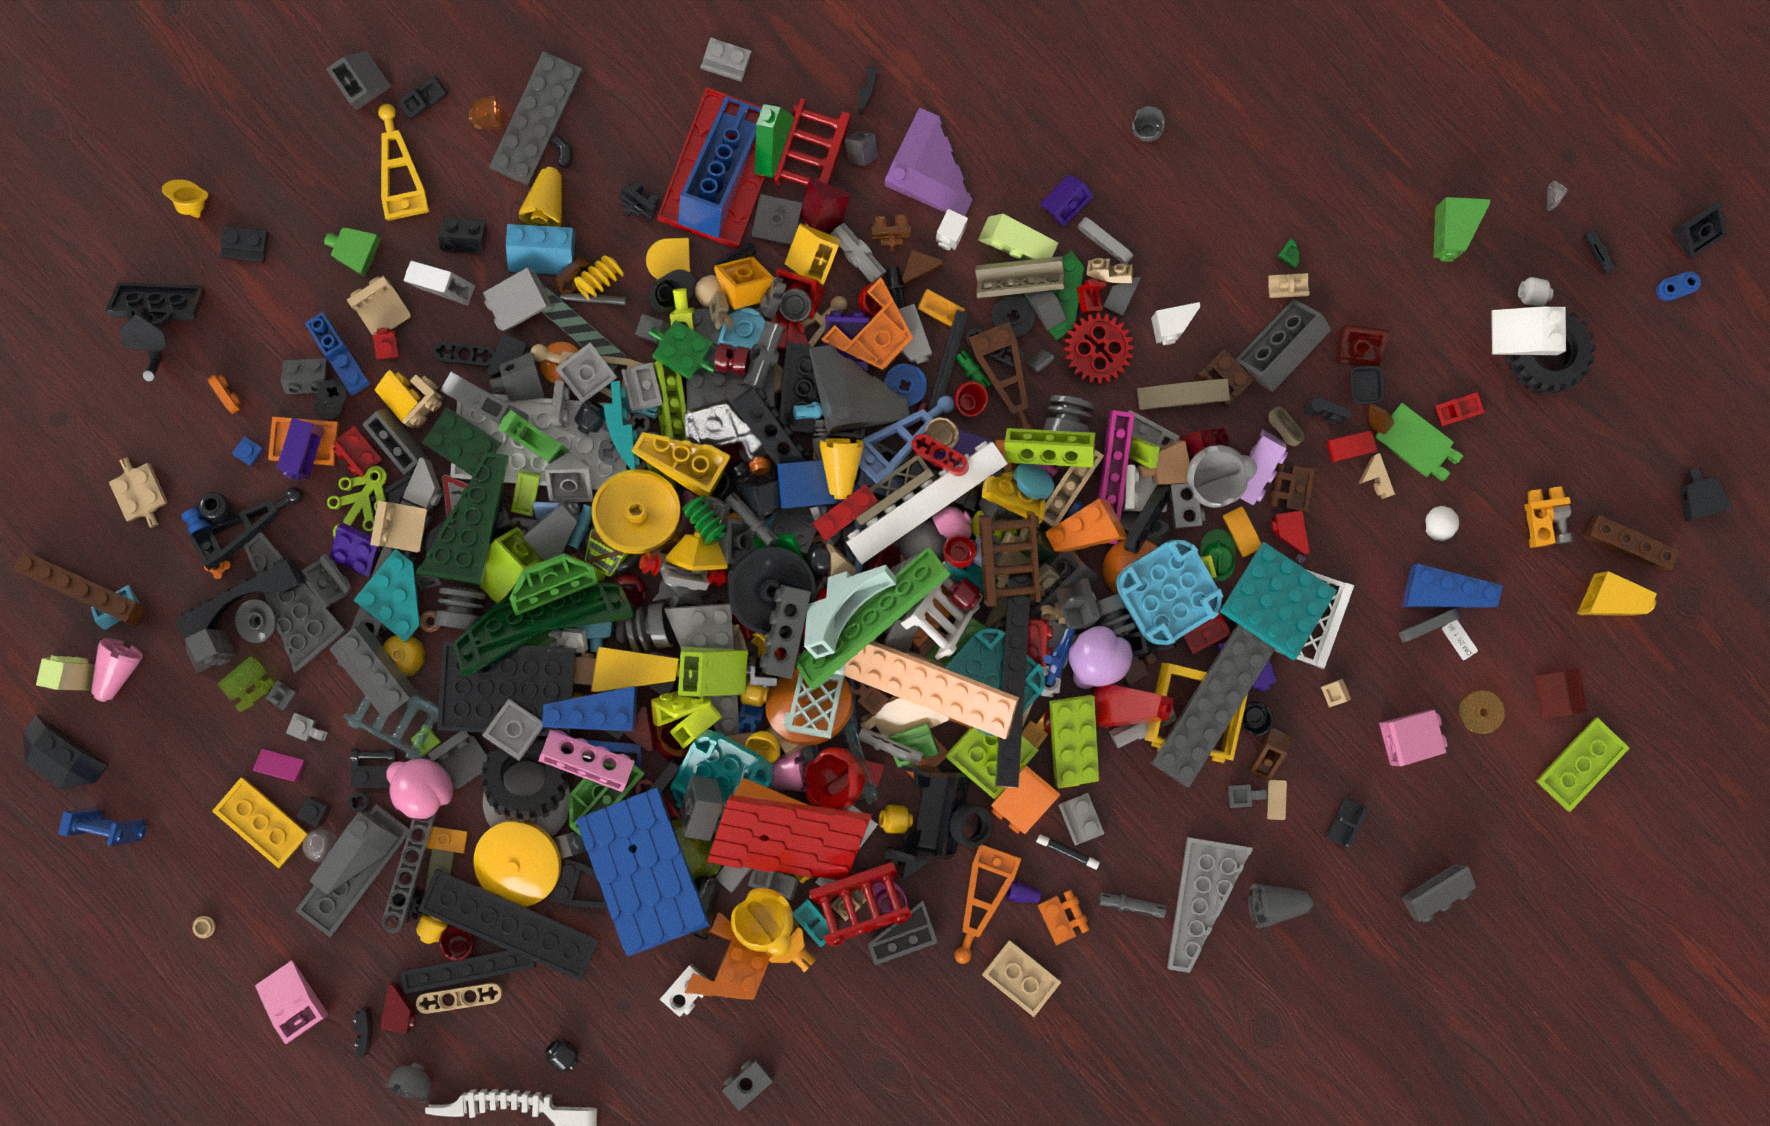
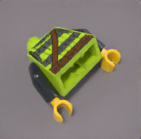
M594 524L590 525L583 537L584 551L586 553L585 561L593 565L598 581H603L606 575L622 574L632 568L641 558V554L620 552L607 545L596 532Z

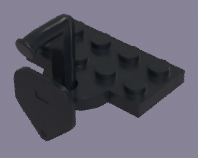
M117 282L105 311L107 317H125L128 319L119 330L122 343L127 348L148 351L150 362L147 369L142 373L144 380L151 382L155 379V374L161 362L160 351L167 344L163 328L168 326L173 319L195 320L205 294L204 286Z

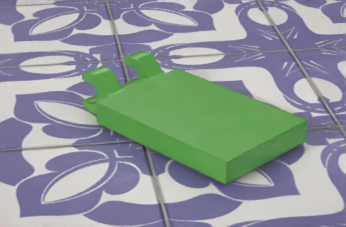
M1400 403L1391 415L1395 422L1386 434L1378 432L1374 438L1425 477L1432 473L1440 481L1446 480L1450 472L1440 465L1446 458L1453 464L1459 463L1463 455L1450 448L1454 443L1451 439L1406 405Z

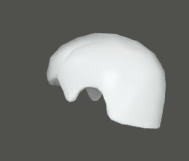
M1445 506L1433 508L1425 519L1426 533L1436 541L1443 542L1451 539L1459 527L1458 515L1452 508Z

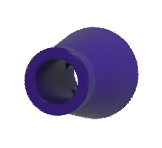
M1019 881L1012 882L1007 890V899L1012 900V902L1039 903L1041 890L1032 888Z

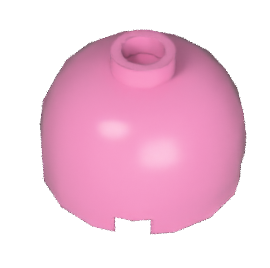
M948 506L932 516L938 531L947 540L956 535L966 536L970 539L972 535L970 523L973 520L967 511L962 512L957 507Z

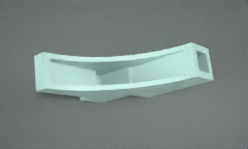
M886 565L853 576L848 571L828 577L827 597L808 604L804 647L815 659L835 653L839 636L851 616L871 597L888 587L896 585V576Z

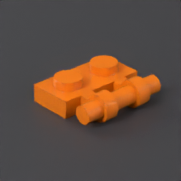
M1071 889L1064 892L1066 901L1062 903L1056 895L1037 904L1055 945L1076 937L1073 928L1079 926L1082 933L1090 930L1087 924L1088 919L1086 915H1083L1078 905L1080 903L1078 897L1074 896ZM1071 908L1075 919L1069 921L1064 910Z

